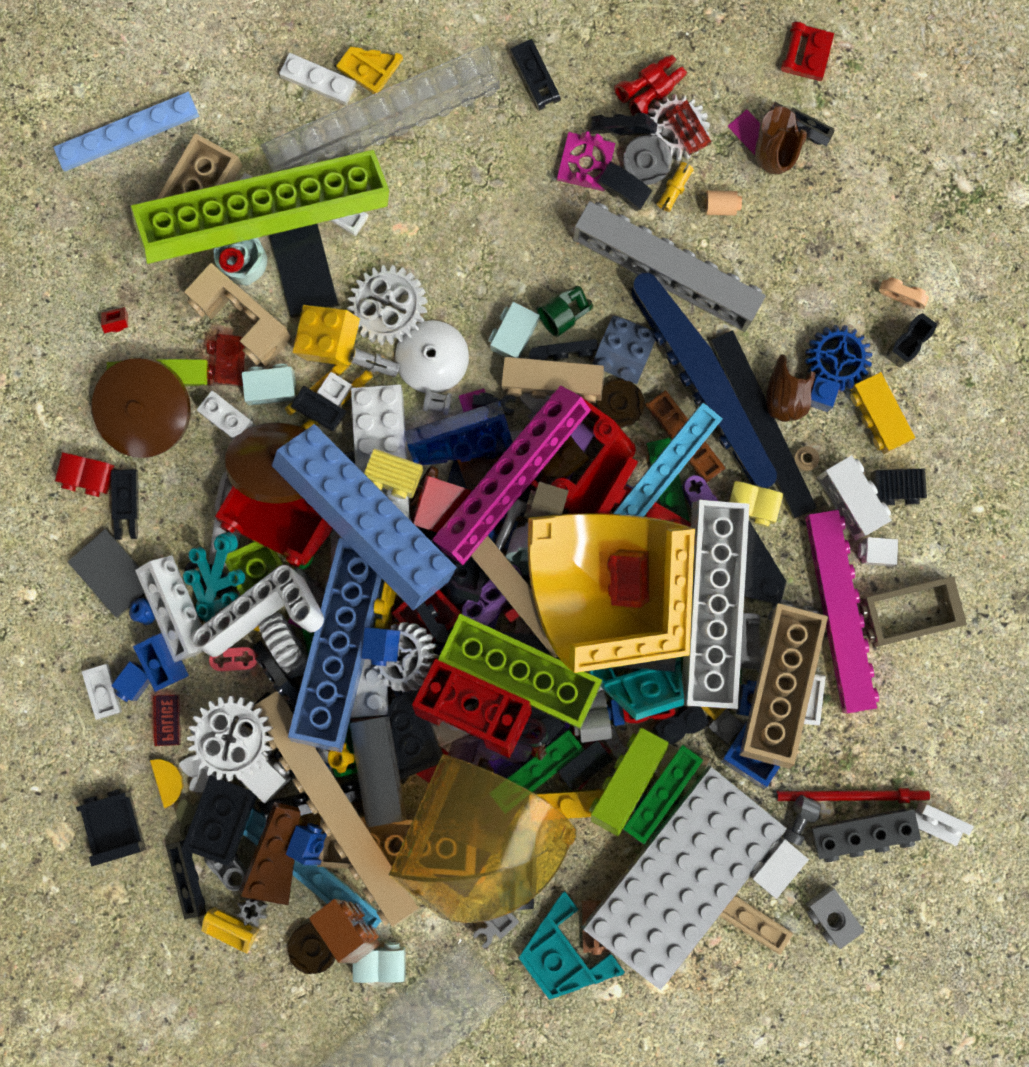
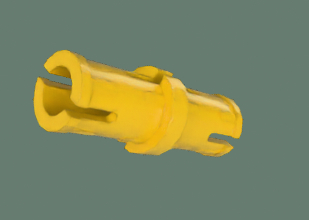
M680 162L673 178L667 181V188L657 202V206L662 208L665 202L668 201L664 208L666 212L671 211L679 194L684 192V185L694 171L693 167L689 165L685 173H683L687 165L685 162Z

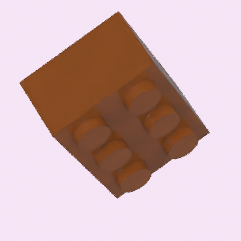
M333 899L309 917L338 963H357L381 945L377 940L380 937L373 925L370 924L368 926L362 918L365 916V913L357 903L353 904L349 901Z

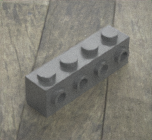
M911 807L811 826L817 857L819 860L824 859V862L840 860L839 856L849 854L850 858L865 855L864 851L874 849L875 853L886 852L890 850L889 846L898 844L900 848L915 846V841L921 840L915 809Z

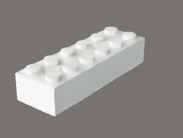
M401 385L351 388L355 465L364 473L373 449L407 460L404 400ZM382 488L381 492L411 521L410 498H397L391 495L392 491Z

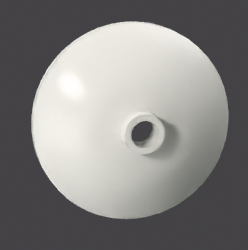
M434 320L417 323L416 325L419 330H409L412 337L409 338L404 334L402 335L403 342L399 341L397 344L395 362H398L400 365L399 374L406 384L419 392L426 393L427 389L431 390L432 393L445 392L457 385L466 373L469 363L467 344L459 331L447 323ZM429 350H434L436 352V355L434 357H428L427 352Z

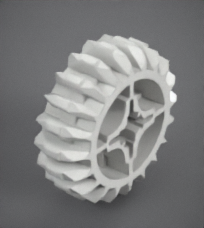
M675 94L672 96V101L665 96L662 103L655 102V109H649L648 115L656 123L664 115L672 113L671 119L663 121V124H658L657 132L650 135L658 136L665 141L671 150V156L675 155L677 161L681 160L682 155L688 160L691 157V152L696 155L699 153V147L705 146L706 142L704 139H707L709 136V132L706 130L709 129L710 123L705 122L708 115L707 113H701L702 105L694 107L695 99L688 103L686 102L687 98L685 95L682 96L681 100H678ZM681 113L687 115L690 119L683 118ZM675 120H676V125H677L678 129H680L678 135H677L676 128L673 127V125H674V123H675ZM690 132H696V135L690 141L682 144L683 136L690 135ZM662 136L669 137L672 143L666 141Z
M276 612L259 625L260 633L279 667L288 677L294 679L304 674L308 656L287 620L282 614Z
M402 622L400 624H393L390 630L400 631L397 662L387 661V666L376 665L374 669L380 670L377 678L384 679V685L391 686L395 691L409 692L411 690H418L422 686L434 659L439 657L438 654H434V650L438 646L431 644L434 637L427 634V629L419 627L416 623ZM407 637H409L414 642L416 648H413L411 642H408ZM395 666L399 668V671L403 673V676H401L398 673Z

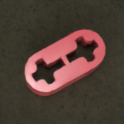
M248 647L228 648L223 652V657H232V662H225L223 667H220V664L215 662V658H219L220 655L217 657L210 656L209 662L216 671L250 670L257 665L258 662L255 657L258 655L254 649ZM246 651H248V655L253 656V661H249L248 666H245V662H236V657H243Z

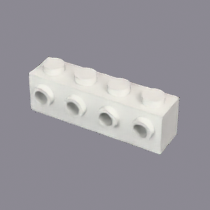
M173 556L149 561L136 569V574L173 661L178 662L203 652L193 644V635L202 624Z

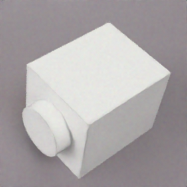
M868 537L863 539V543L859 544L858 557L862 558V564L878 566L897 565L898 539Z

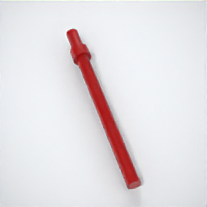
M898 788L897 791H777V801H796L800 795L815 801H898V803H910V801L930 800L929 790H910L909 788Z

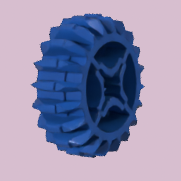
M834 325L832 332L828 327H825L823 334L817 332L814 335L816 340L811 339L808 343L811 348L806 349L805 354L811 357L805 360V364L812 366L807 372H815V378L819 376L840 383V392L845 390V385L852 389L854 382L859 383L863 381L862 377H866L869 374L865 368H870L872 363L866 359L871 358L872 353L865 352V350L870 347V344L861 343L865 337L860 335L857 338L855 336L857 333L856 329L848 333L847 325H844L841 331L838 325ZM838 340L834 350H821L824 343ZM847 344L852 347L856 355L848 352ZM838 351L840 354L839 357L840 359H842L839 365L837 362V358L834 357L838 353ZM821 361L826 362L830 366V373L825 370ZM856 366L852 374L839 376L842 367Z

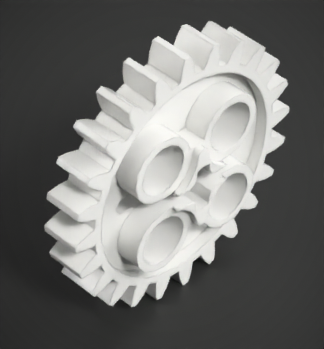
M382 265L381 272L379 273L375 268H372V276L364 273V282L356 280L360 287L358 289L351 288L355 297L348 298V301L353 306L348 307L347 310L360 318L357 331L361 330L360 334L364 338L369 335L368 339L372 343L377 337L380 345L384 344L385 339L388 340L390 345H393L394 338H397L402 343V335L406 334L411 338L409 330L414 329L418 331L419 328L416 322H424L420 313H427L426 308L421 306L428 303L427 299L422 297L426 292L423 288H419L421 283L418 279L414 280L415 276L411 272L406 275L404 268H401L398 273L394 265L391 266L390 271ZM387 286L385 292L377 294L379 287ZM402 295H409L407 301L403 303L398 302ZM370 296H372V297L376 298L377 300H379L380 302H383L384 304H387V305H389L390 302H391V304H392L396 309H400V310H403V311H407V313H406V314H402V313H400L399 311H397L396 309H394V308H392V307H390V306H385V308H384L380 302L374 301V300H370V299H368V298H369ZM375 307L376 312L372 316H367V311ZM398 317V321L394 325H388L390 318Z
M229 696L228 703L225 702L223 697L218 698V705L213 701L208 702L210 710L200 708L203 716L193 717L198 723L197 726H189V729L194 731L195 735L187 737V740L194 741L195 745L188 749L189 751H197L192 760L201 759L202 762L199 765V769L209 767L207 771L208 776H211L216 771L217 780H221L224 774H226L227 781H232L234 774H236L238 780L243 779V771L248 776L253 775L251 767L253 766L258 770L262 767L258 762L259 759L267 761L268 758L263 753L264 751L272 750L270 746L266 745V742L274 740V737L267 736L266 732L273 729V727L264 725L269 717L260 718L259 715L263 709L252 710L254 706L253 701H250L245 706V699L243 697H240L237 703H235L234 696ZM220 715L225 716L228 720V725L223 730L219 729L216 725V719ZM238 716L239 719L233 731V737L236 738V742L230 743L228 758L224 761L223 755L229 744V740L225 739V736L232 733L234 717ZM244 722H249L253 727V732L248 737L241 733V726ZM213 740L220 744V752L217 755H213L209 751V744ZM237 747L243 748L246 753L245 759L242 762L234 758V751Z

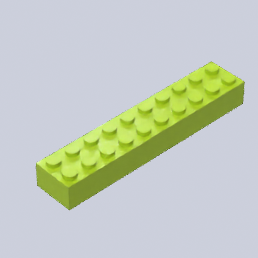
M369 150L131 205L133 223L146 263L150 264L388 207L389 188L375 151Z

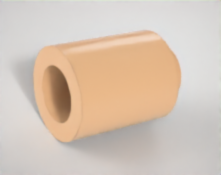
M707 190L705 202L706 215L736 216L737 211H741L742 196H738L737 191Z

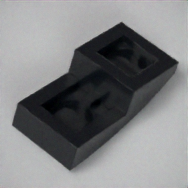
M612 162L606 165L596 181L613 197L619 196L635 211L641 210L653 191L634 175Z

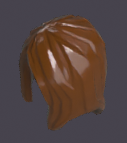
M774 106L761 120L755 156L758 166L768 174L780 175L790 170L796 164L802 146L806 141V131L801 129L799 133L795 113L789 108Z
M780 354L768 382L766 407L770 416L782 422L796 421L807 415L810 410L811 389L815 372L810 371V375L807 374L805 379H798L792 376L786 367V355Z

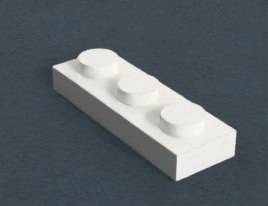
M292 53L288 54L279 73L280 77L346 106L356 86V81Z

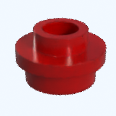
M227 248L221 252L219 264L224 271L235 273L243 267L244 256L236 248ZM231 257L236 258V262L233 265L228 264V260Z

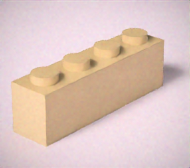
M505 357L501 386L503 392H507V395L520 397L522 394L528 393L532 394L531 397L546 399V395L551 396L561 385L592 404L596 403V400L601 401L604 366Z

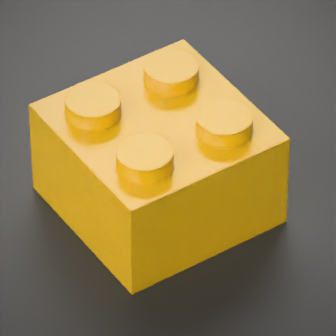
M303 305L292 353L307 361L349 366L348 357L351 349L354 347L360 318L343 309Z

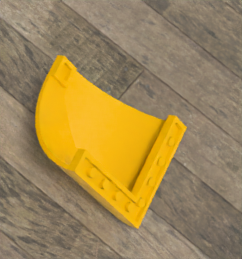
M562 514L528 518V564L536 610L550 645L560 660L571 671L578 673L689 656L695 529L666 520L620 514Z

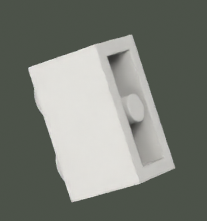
M781 837L770 847L769 853L762 862L756 864L753 868L755 871L750 877L777 899L809 859Z

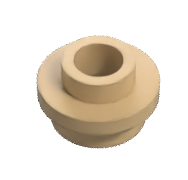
M804 446L797 450L794 460L800 470L811 471L819 463V454L814 448ZM803 455H810L811 462H805L803 460Z

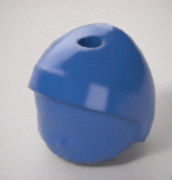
M139 598L131 603L129 616L134 622H139L143 625L153 623L156 618L147 599Z

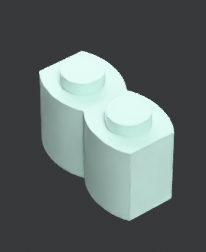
M385 943L384 947H377L360 961L353 963V982L394 983L404 982L406 979V947H400V943Z

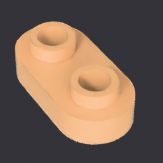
M896 278L883 280L879 292L884 296L918 309H924L929 299L925 294V290L918 287H907L903 285L901 280Z

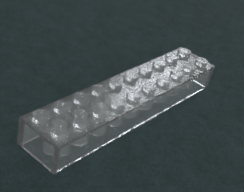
M486 44L261 144L262 150L273 173L361 153L371 145L379 146L383 144L389 137L404 135L410 128L416 125L418 127L424 126L434 117L439 115L440 117L447 116L453 109L461 105L462 107L469 106L477 98L492 96L500 89L498 66Z

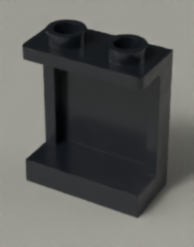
M122 788L107 792L108 798L98 800L97 796L83 799V805L76 807L77 812H81L92 856H89L91 867L146 850L131 791L123 793Z

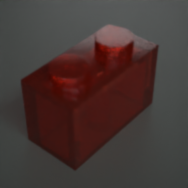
M619 549L611 554L607 563L611 578L608 586L611 605L641 608L649 602V551Z

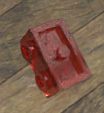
M217 333L207 341L206 353L209 354V364H207L208 386L216 384L234 387L243 386L242 372H244L245 353L242 350L245 347L240 342L243 337Z

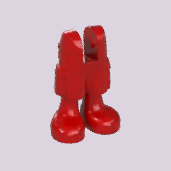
M668 55L656 63L649 64L638 72L639 77L633 81H619L614 85L615 94L621 102L626 103L631 100L629 109L632 116H635L636 113L648 114L650 102L653 99L662 100L686 76L687 72L683 66L669 76L665 73L677 61L673 55ZM643 87L649 88L644 93L633 98L635 94Z

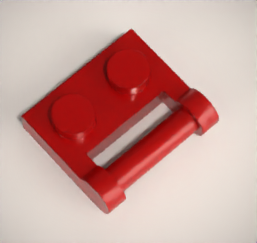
M793 22L790 29L792 35L786 59L782 61L781 70L785 73L822 82L834 33L809 27L801 22ZM801 36L808 39L801 65L795 63Z

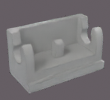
M743 613L740 668L760 669V615Z

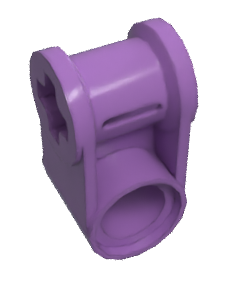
M691 476L683 482V494L691 510L692 502L698 500L718 501L702 477ZM690 482L692 484L698 483V494L695 491H689V487H691Z

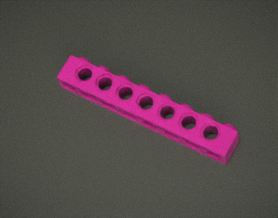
M559 386L432 539L444 553L460 564H465L591 411L583 398L567 388Z

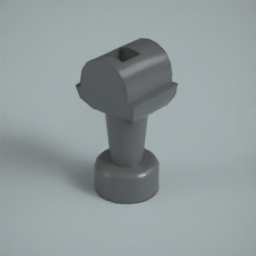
M800 795L793 804L794 811L797 814L792 829L788 828L783 835L784 839L799 846L802 845L805 839L801 833L808 822L814 823L819 818L821 810L820 802L806 798L803 795Z

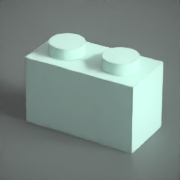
M513 302L510 308L506 306L500 317V320L503 322L499 329L494 328L488 341L491 342V351L503 357L520 358L539 322V314Z
M287 364L273 365V369L264 370L263 367L248 368L247 372H242L244 399L248 406L294 401L297 396L295 371L291 366L288 367Z

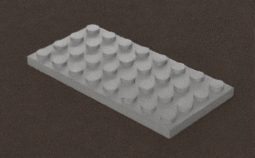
M708 765L581 928L661 991L755 871L753 868L756 864L762 862L769 853L770 847L780 839L787 828Z

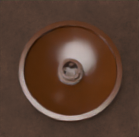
M133 358L116 363L101 376L93 392L92 414L98 432L112 448L127 456L147 458L167 452L181 440L189 425L191 404L183 381L170 367L149 358Z
M265 423L248 428L237 435L229 444L225 455L226 474L231 484L243 495L260 502L288 503L302 499L303 497L272 467L276 451L306 429L287 423Z

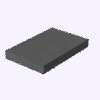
M104 529L68 561L69 565L116 618H119L131 607L133 601L145 595L135 571L140 566L107 529Z

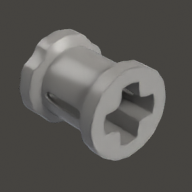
M427 389L423 411L435 410L448 415L452 394L442 395L432 393L431 390Z

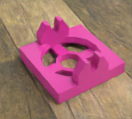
M588 131L583 132L581 135L568 132L557 181L604 191L605 189L596 182L601 173L594 178L587 173L593 169L604 170L606 165L612 161L616 143L603 140V137L599 134L592 136ZM587 144L585 153L579 156L570 155L571 151L577 146ZM594 146L602 152L604 162L595 160V157L592 155ZM582 157H590L593 161L592 167L589 169L582 168L579 164ZM568 163L576 164L580 173H572Z

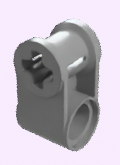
M235 854L231 867L204 858L207 866L217 875L228 890H240L247 869L239 860L237 854ZM234 871L239 872L242 876L240 885H235L231 880Z

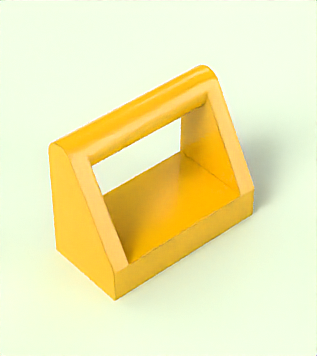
M213 907L206 913L201 931L247 954L259 928L249 923L245 926L243 920Z

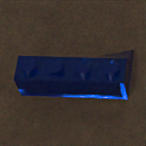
M500 401L404 431L412 460L420 465L447 463L449 460L460 459L461 462L471 461V458L481 457L496 459V456H502L513 443Z

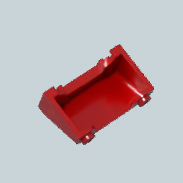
M234 486L215 516L221 523L219 527L222 530L231 533L235 531L285 556V560L296 567H299L300 564L306 565L334 530L304 499L288 503H265L243 495Z

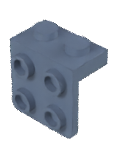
M613 316L598 347L592 365H602L605 372L637 385L655 343L652 335L654 331L619 316Z

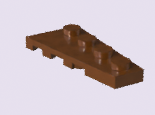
M274 802L240 887L239 893L241 897L289 906L294 859L287 856L286 852L296 825L299 826L301 813L299 807Z

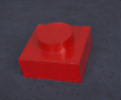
M125 307L101 313V327L104 334L120 332L124 328H128V313Z

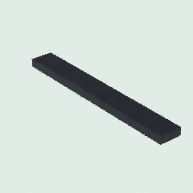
M732 330L710 340L724 373L769 460L776 469V484L780 492L783 493V499L792 518L795 519L817 509L775 418L771 417L768 413L765 396L734 331Z

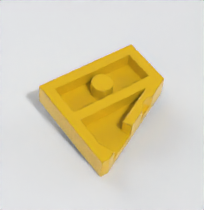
M350 47L336 67L337 70L377 96L403 61V55L400 53H395V55L384 54L378 50L365 51L362 48Z

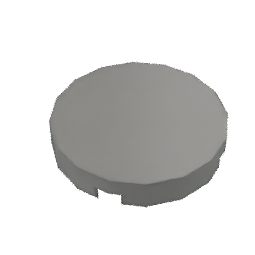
M650 134L639 136L627 146L623 157L624 168L644 184H655L665 178L671 169V150L666 142L658 136Z

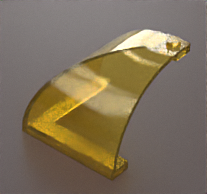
M442 754L389 876L441 919L460 923H477L493 920L522 907L546 887L560 868L570 845L574 843L576 828L555 807L527 789L486 769Z

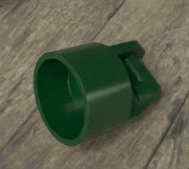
M574 286L571 289L554 294L538 305L536 311L548 332L554 337H559L575 326L576 320L591 311L593 303L590 299L586 298L582 287ZM575 300L577 304L570 308L568 304Z

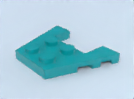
M676 657L675 672L639 670L616 677L611 667L588 671L591 675L602 679L600 687L635 720L684 705L680 657Z
M565 890L560 894L518 956L549 1000L625 973L612 953H609L594 966L588 968L558 926L579 910Z

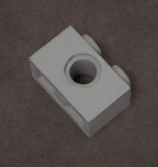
M831 886L805 903L810 909L806 912L815 925L819 923L822 926L824 932L821 934L830 946L834 944L837 948L842 949L865 932L840 895ZM836 912L839 917L837 923L829 925L827 922L829 914Z

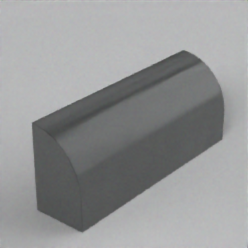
M380 717L349 724L366 827L407 820L390 718Z

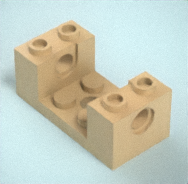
M212 263L184 291L189 298L187 303L202 318L207 315L212 320L229 300L238 311L245 310L244 313L254 326L240 342L245 347L242 351L255 365L261 363L267 367L292 339L287 329Z

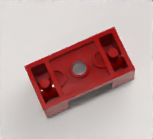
M437 659L434 660L412 704L416 716L438 726L443 721L484 740L486 748L507 758L511 757L532 713L530 701ZM470 698L476 699L479 702L478 708L474 711L466 710L464 708L466 700Z

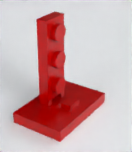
M624 457L594 509L593 514H609L612 507L616 509L632 490V488L625 484L638 461L631 457ZM656 502L644 516L691 527L689 521Z

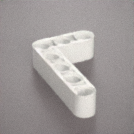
M281 565L202 625L193 635V644L206 654L217 657L283 606H285L290 618L308 632L317 631L324 622V616L305 579L288 565Z

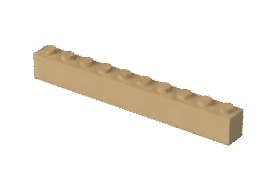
M276 691L254 705L253 710L263 709L259 715L260 718L269 717L264 725L273 727L267 733L269 734L268 736L274 737V740L267 741L272 750L278 748L282 754L279 761L286 772L291 769L296 776L292 781L300 793L303 791L307 793L310 800L306 803L312 813L315 815L319 812L324 821L320 823L321 827L328 837L333 834L338 843L334 847L342 859L347 856L352 865L348 869L355 880L362 879L366 886L362 891L369 902L376 901L380 910L376 913L383 924L387 925L390 923L393 928L417 912L419 908L315 747L291 742L288 738L293 713L282 696Z

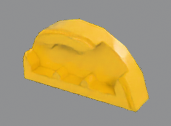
M164 759L150 760L165 809L175 804L184 788L183 775L179 768L170 761Z

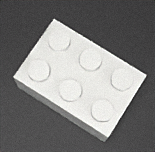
M851 455L824 471L817 478L836 510H839V514L843 515L845 525L856 541L892 520L889 517L891 512L884 502L881 503L876 496L878 491L872 481H867L864 476L863 465Z

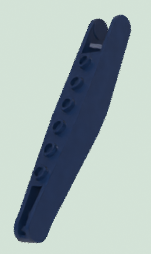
M650 273L639 274L635 278L631 296L654 331L652 335L659 346H663L666 351L665 356L671 366L675 365L680 373L678 374L680 381L685 387L688 386L693 395L691 396L696 406L699 407L701 403H704L723 418L715 428L720 435L718 440L725 450L729 449L751 485L766 489L770 488L777 479L776 469L761 445L711 347L657 278Z

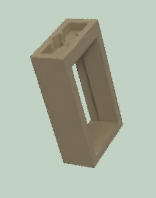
M954 576L861 599L860 611L863 618L867 619L869 627L866 629L867 638L870 643H873L874 647L967 625ZM940 586L949 623L888 638L883 637L874 602Z

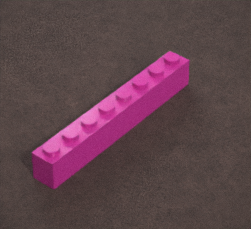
M839 510L810 514L805 517L823 615L828 616L826 631L842 713L848 714L876 709V703L879 702V694L877 688H873L871 679L874 678V669L872 663H868L867 658L869 643L867 638H863L862 628L865 627L863 615L858 612L857 604L860 603V596L857 588L854 589L852 579H855V571L853 565L849 564L848 560L850 545L847 539L844 540L845 519L843 515L839 514Z

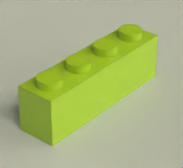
M643 728L639 730L638 734H632L627 743L629 750L625 756L622 754L619 756L614 766L617 769L614 776L607 777L602 786L603 795L600 799L595 798L589 809V812L592 813L591 822L616 836H619L668 750L667 741Z

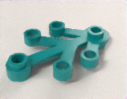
M231 532L219 534L214 541V547L217 552L212 571L206 559V551L202 547H196L189 551V559L191 562L198 564L207 586L206 593L200 582L201 577L198 570L190 569L185 571L183 580L187 585H192L198 600L195 607L197 615L205 622H208L217 615L220 609L231 604L229 597L232 602L239 598L237 593L230 591L223 594L221 599L215 600L217 591L231 585L238 586L245 581V574L240 569L228 573V576L221 578L227 553L235 551L238 546L237 538Z

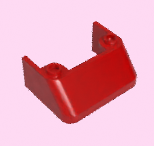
M585 399L583 400L591 410L586 417L595 422L593 434L604 447L576 485L565 478L556 479L551 484L552 486L569 490L563 514L593 513L624 457L633 458L636 452L635 444L619 425ZM533 480L527 488L536 491L539 483Z

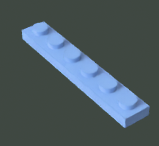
M186 92L53 148L62 169L66 172L200 116L190 93Z

